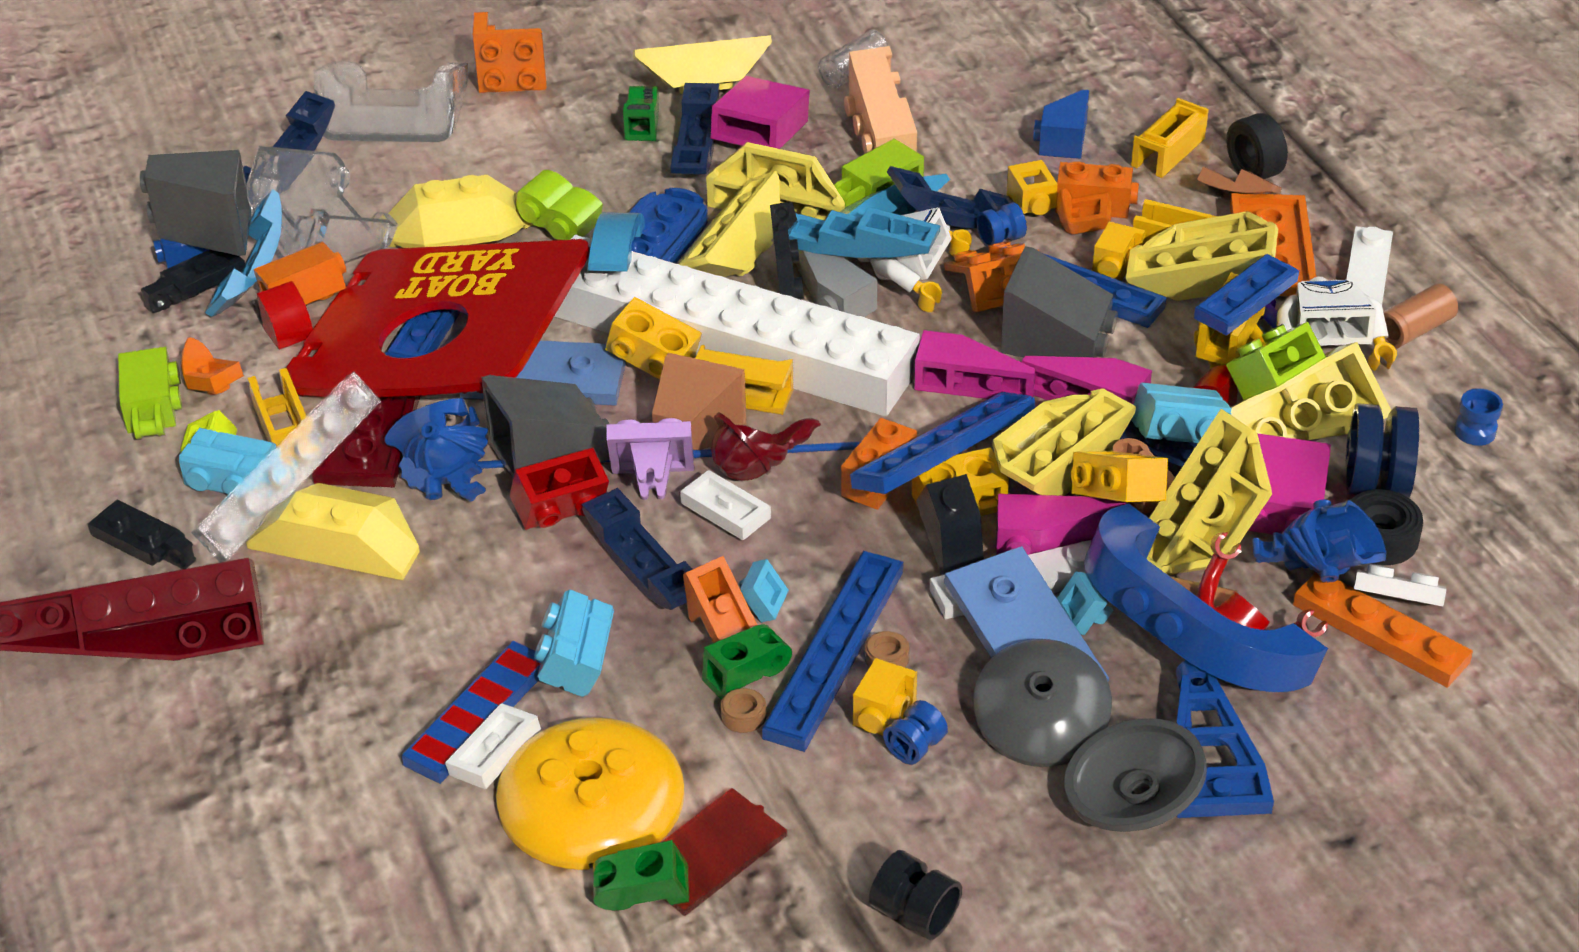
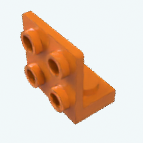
M474 12L473 42L479 93L546 90L547 81L542 30L540 28L496 30L495 25H489L488 12Z
M1010 241L995 243L988 246L989 252L963 251L954 254L955 260L944 263L945 271L964 273L966 275L972 311L980 312L1003 306L1004 291L1025 244L1011 245Z

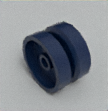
M1355 404L1346 444L1347 494L1358 495L1364 491L1376 490L1381 471L1382 490L1394 491L1410 498L1415 481L1419 448V413L1417 408L1395 406L1388 414L1384 430L1383 413L1379 405Z

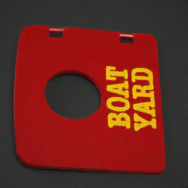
M584 239L380 249L370 252L354 270L352 278L346 285V289L339 291L306 338L304 346L298 355L293 357L286 368L297 394L321 397H398L453 393L467 394L474 391L482 394L481 377L494 375L516 378L523 370L587 262L590 254L588 242ZM361 280H366L363 285H358ZM453 309L461 311L468 316L466 326L462 332L450 343L433 352L412 358H394L382 352L383 343L388 335L399 325L417 315L434 310ZM312 350H317L314 356L308 357Z

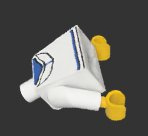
M940 208L901 215L940 225V232L929 253L893 258H858L860 262H871L874 272L879 279L892 280L909 293L912 290L918 293V306L925 312L934 311L935 302L940 303L942 290L938 283H922L920 280L928 279L949 242V253L953 257L956 253L968 251L972 242L969 231L957 229L952 232L949 230L950 226L946 225Z
M1314 277L1310 281H1301L1297 284L1296 295H1290L1278 309L1277 326L1284 324L1286 330L1309 322L1320 346L1346 345L1354 342L1358 344H1372L1373 341L1374 349L1367 360L1370 369L1376 371L1380 365V357L1385 359L1387 368L1390 369L1397 356L1395 347L1385 341L1389 335L1380 302L1364 294L1354 281L1327 280L1324 277Z

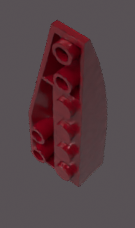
M250 558L0 602V651L178 661L265 645L258 582L254 561Z

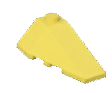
M1354 342L1339 346L1325 353V359L1279 387L1231 406V415L1259 434L1313 440L1348 434L1354 406L1357 403L1379 405L1383 413V419L1388 417L1391 409L1358 343Z

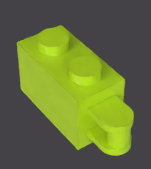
M894 138L843 165L842 180L836 182L834 186L844 200L846 208L873 193L895 185L887 173L890 166L917 172L924 177V156Z
M166 346L118 353L120 406L127 433H134L136 439L157 434L158 436L165 435V428L176 426L175 410L182 409L179 386H174L181 384L177 361L170 362Z

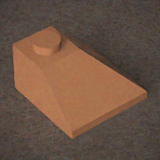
M673 353L666 355L652 411L653 423H658L666 418H675L682 422L691 421L693 450H702L712 446L713 437L719 428L714 419L718 412L729 418L735 425L747 426L744 369Z

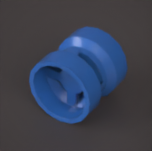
M1015 202L1001 206L999 211L995 212L990 209L977 215V230L982 242L987 247L991 244L1003 242L1007 238L1013 241L1026 235L1027 225L1022 209Z
M1475 388L1466 391L1461 398L1459 406L1461 414L1458 416L1455 425L1457 437L1467 444L1477 446L1487 445L1494 441L1498 429L1497 420L1503 408L1502 399L1496 393L1486 389Z
M918 700L905 710L903 719L894 720L884 730L883 739L889 751L898 760L905 764L913 765L926 755L928 746L936 745L948 733V726L945 718L935 706L926 701Z

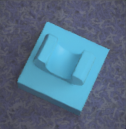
M768 559L753 562L746 578L739 582L740 590L749 609L755 613L760 622L775 620L789 589Z
M1076 571L1057 597V600L1081 635H1085L1093 623L1104 624L1114 611L1112 607L1106 606L1108 604L1106 599L1093 586L1087 574Z

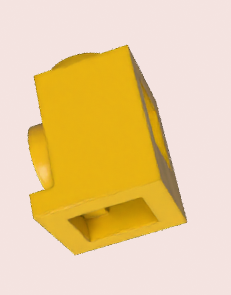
M1043 160L1008 166L1007 196L1019 205L1024 214L1044 215L1050 209L1056 208L1058 184ZM1034 176V183L1027 185L1023 178Z
M1109 221L1094 246L1092 271L1122 281L1127 273L1130 249L1137 245H1144L1145 230Z
M875 658L853 694V726L864 729L869 733L883 736L884 730L894 720L903 719L905 710L917 700V671Z

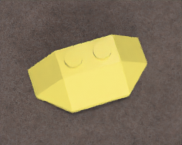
M770 35L633 50V58L670 88L679 87L680 94H683L685 83H719V90L732 89L734 87L733 82L741 81L772 43Z
M746 142L706 176L708 207L721 210L740 192L748 179L776 171L779 176L780 203L793 202L795 213L825 221L831 210L840 212L845 208L844 200L815 156Z
M776 171L748 179L740 192L718 213L679 260L678 264L723 277L734 274L739 277L749 273L755 267V260L759 255L773 244L770 205L780 203V184Z
M467 175L458 179L431 180L426 183L415 184L382 219L387 247L401 246L403 248L471 245L499 241L517 233L521 228L531 227L532 224L522 219L516 209L518 193L489 175Z
M1248 211L1175 224L1153 236L1143 246L1137 245L1130 249L1126 280L1131 285L1176 301L1211 296L1223 287L1231 272L1236 274L1242 273L1266 254L1275 258L1278 227L1275 223L1267 222Z
M1103 388L1091 391L1090 395H1070L1044 401L993 439L992 447L1000 472L1039 495L1065 496L1072 490L1071 470L1073 467V452L1112 451L1113 445L1120 440L1135 414L1136 406Z
M1220 409L1166 491V501H1160L1149 519L1160 526V529L1147 560L1167 575L1206 569L1213 556L1210 546L1211 540L1218 533L1228 532L1227 536L1221 540L1219 547L1224 554L1230 552L1233 546L1241 542L1272 495L1257 432L1223 409Z
M316 483L296 491L266 513L246 542L247 549L398 580H404L420 552L419 545L395 498Z

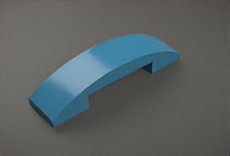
M272 189L257 205L250 219L248 235L257 241L246 261L245 267L242 272L234 268L218 285L205 311L207 315L215 316L236 303L257 281L253 269L272 261L279 243L282 227L281 201L279 193Z
M603 212L599 215L591 242L588 262L589 271H628L632 260V242L634 237H641L645 227V219L642 213Z

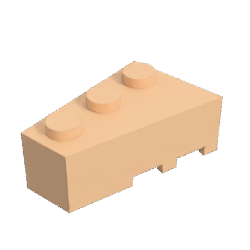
M890 46L849 52V96L844 97V106L847 117L852 116L856 136L861 135L864 154L894 138L917 152V130L907 99L899 98L895 84H900V77L898 72H891L892 52Z

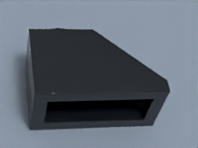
M967 474L926 484L916 503L941 575L984 560L981 515Z

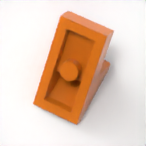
M724 556L683 574L689 619L691 623L702 619L713 643L757 626Z

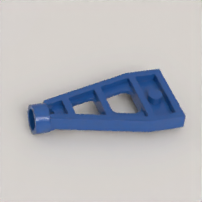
M1183 661L1176 668V677L1180 689L1176 723L1195 735L1201 746H1227L1237 766L1207 767L1206 779L1200 793L1185 810L1177 815V818L1272 814L1274 799L1266 765L1215 676L1206 673L1188 661ZM1215 710L1222 725L1219 727L1192 728L1191 711Z

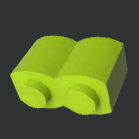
M551 170L541 171L518 191L516 209L522 219L535 226L546 228L557 240H570L574 235L581 237L587 235L595 227L603 207V203L595 195L583 188L573 187L563 176Z

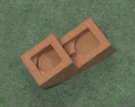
M1206 167L1202 168L1197 178L1200 182L1232 193L1280 194L1282 187L1241 169L1235 181Z

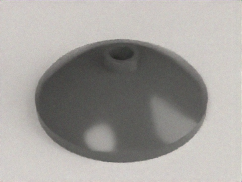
M1031 639L1004 648L987 662L979 674L975 685L973 706L975 719L982 735L1000 754L1017 763L1028 766L1054 767L1069 763L1074 753L1083 743L1108 727L1112 710V696L1109 683L1102 669L1085 652L1075 646L1057 640ZM1039 684H1047L1051 689L1047 692H1040L1035 687Z
M1134 719L1112 725L1093 735L1083 743L1074 753L1067 766L1064 788L1074 812L1092 826L1117 832L1140 831L1156 827L1171 820L1195 800L1206 779L1207 762L1199 740L1183 726L1162 719Z

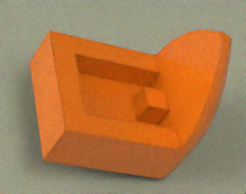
M1067 189L1060 190L1057 198V214L1063 229L1067 233L1078 234L1102 230L1111 221L1112 202L1108 192L1072 198Z
M192 337L186 339L182 351L181 368L187 389L207 391L210 395L219 394L227 391L230 388V383L244 376L239 361L213 358L209 349L199 340Z

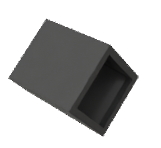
M240 150L148 155L146 170L140 171V186L142 193H148L150 201L147 202L148 220L150 224L155 223L158 238L237 256L246 255L252 210Z
M1025 246L1004 291L1001 353L1023 358L1025 356L1104 357L1108 345L1107 333H1114L1118 312L1112 310L1113 294L1038 250Z
M494 375L481 377L488 441L512 478H514L515 469L592 447L600 462L610 459L606 424H609L606 418L601 419L596 412L592 399L590 397L586 398L576 384Z

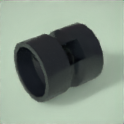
M897 850L889 856L877 872L869 893V903L873 908L892 919H900L904 916L906 927L928 940H933L946 929L954 917L962 897V885L939 870L928 872L925 862L904 850Z

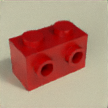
M592 447L515 469L510 498L525 530L537 526L546 528L555 525L561 519L577 514L585 516L582 511V504L605 494L609 480Z

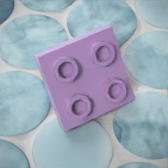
M666 418L658 423L622 420L617 424H606L607 445L612 474L635 473L641 499L647 500L649 490L652 488L656 489L658 499H664L670 472L694 471L691 421L682 422L679 419Z

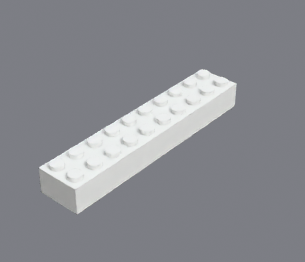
M574 235L571 238L584 239L588 242L589 247L591 248L592 239L587 237H581L578 235ZM633 251L632 260L627 272L589 271L588 258L554 316L609 333L612 322L630 301L636 297L702 332L696 355L700 346L705 345L707 350L775 361L793 359V389L886 417L915 377V359L920 340L919 333L897 326H891L862 316H856Z

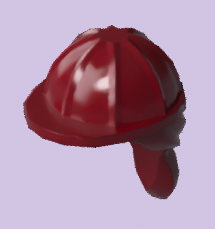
M718 412L714 416L719 428L712 440V458L716 466L727 477L741 481L753 480L763 474L768 475L771 472V467L780 465L785 460L788 450H792L794 446L807 441L814 429L821 426V423L814 418H805L794 422L782 432L770 434L746 425H735L729 418Z

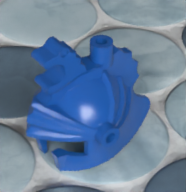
M462 398L443 400L414 410L399 419L386 434L385 443L390 447L399 449L403 454L402 461L398 465L402 471L401 478L408 482V486L411 489H419L424 492L426 499H440L443 496L442 484L448 483L451 484V488L458 495L469 502L474 501L478 495L486 491V488L477 481L471 484L470 481L473 476L482 473V468L477 465V461L484 457V449L488 444L486 439L488 428L475 427L480 424L476 411L471 406L468 413L465 401ZM445 414L466 416L463 422L453 426H446Z
M1317 500L1313 503L1314 509L1300 515L1282 534L1274 532L1273 541L1264 542L1259 538L1252 539L1253 555L1256 558V562L1277 563L1284 561L1286 568L1290 571L1301 567L1310 568L1320 576L1322 582L1327 583L1337 581L1339 575L1348 572L1350 567L1386 561V548L1379 529L1371 518L1350 500L1331 505L1329 500Z

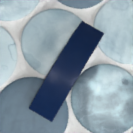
M719 83L684 84L681 102L682 118L677 146H674L671 173L707 174L709 172L715 139H711L712 106L719 100Z
M305 91L286 114L290 126L256 168L243 167L250 205H258L272 189L276 192L281 191L302 170L316 150L328 127L335 108L333 100Z
M890 166L887 171L900 193L912 207L918 211L940 208L947 225L977 229L976 220L978 213L990 209L996 212L999 211L1001 206L1013 203L1007 195L983 189L978 190L973 200L933 191L920 173Z
M619 488L582 504L583 513L608 554L627 578L644 595L656 604L669 610L687 603L683 574L693 569L686 561L677 564L641 525L640 511Z

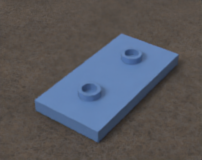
M539 341L523 370L516 378L576 384L586 398L590 397L594 405L615 406L618 402L626 361L606 351V344ZM477 391L468 392L467 394L460 393V398L484 399L483 393L480 394Z
M1022 546L945 573L944 584L991 658L1004 648L1021 641L1031 639L1057 640L1075 646L1089 655L1102 669L1109 682L1108 675ZM1039 684L1035 687L1040 692H1047L1051 689L1047 684Z

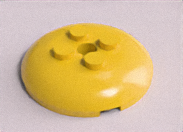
M601 717L580 718L565 721L544 729L527 740L514 753L500 775L497 785L496 803L504 831L511 841L523 852L534 859L552 866L575 870H590L589 864L594 863L600 857L615 854L621 850L660 843L672 830L680 816L684 802V780L680 765L674 754L661 739L648 730L617 719Z

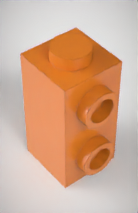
M1079 161L1071 163L1060 162L1057 198L1061 189H1067L1072 198L1108 192L1112 202L1111 217L1128 219L1129 205H1137L1139 183L1132 182V167H1122L1116 164L1107 166L1085 164ZM1056 200L1055 213H1057V200Z
M324 242L253 269L260 292L293 281L305 305L316 300L328 299L334 293L346 289L342 275L346 273L344 260L339 252L334 253Z
M880 418L841 465V496L878 510L892 491L881 494L853 489L850 474L917 438V430Z

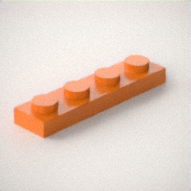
M1315 573L1295 592L1293 606L1303 611L1307 609L1314 610L1312 616L1321 621H1327L1334 628L1446 688L1453 683L1471 662L1473 650L1340 580L1330 583L1322 582L1320 576Z

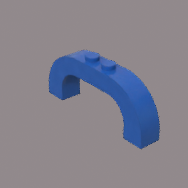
M1129 503L1112 508L1102 516L1086 553L1084 567L1093 586L1112 605L1186 661L1221 680L1245 688L1266 692L1295 691L1312 684L1327 653L1328 648L1294 623L1275 630H1260L1238 624L1226 618L1147 560L1160 529L1158 524Z

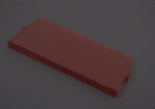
M731 788L662 841L672 840L688 863L689 902L671 906L683 916L688 915L787 836V829L767 815L762 805H754L735 789Z

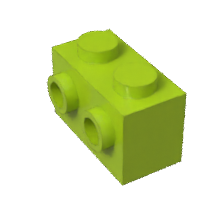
M1309 322L1286 330L1284 324L1263 333L1264 342L1261 343L1258 338L1239 347L1237 350L1240 356L1228 362L1226 366L1243 400L1279 387L1325 359L1326 356Z

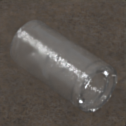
M870 30L824 56L818 64L821 78L832 88L836 89L849 82V52L888 46L886 39L879 32Z

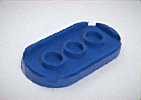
M682 188L665 189V194L656 195L655 191L645 195L629 212L642 213L645 219V227L641 237H634L631 245L632 251L676 264L708 223L707 205L703 204V198L693 191Z

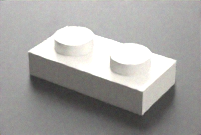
M710 470L680 491L681 504L741 540L746 539L771 519L770 505Z
M1368 564L1367 571L1357 570L1354 585L1356 590L1438 606L1444 605L1447 589L1445 586L1438 585L1439 577L1412 572L1411 580L1394 577V568L1375 564Z
M501 703L445 762L449 776L486 790L503 771L514 753L541 730L538 717Z

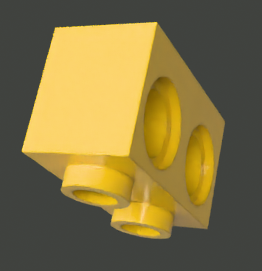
M634 297L612 322L605 350L660 379L664 360L668 353L695 358L702 332Z
M990 447L955 455L913 478L912 497L916 503L926 484L967 474L980 515L983 516L997 512L998 494H1008L1009 478L1000 472L995 453Z
M1118 451L1073 452V467L1071 470L1072 494L1122 502L1166 501L1168 458Z

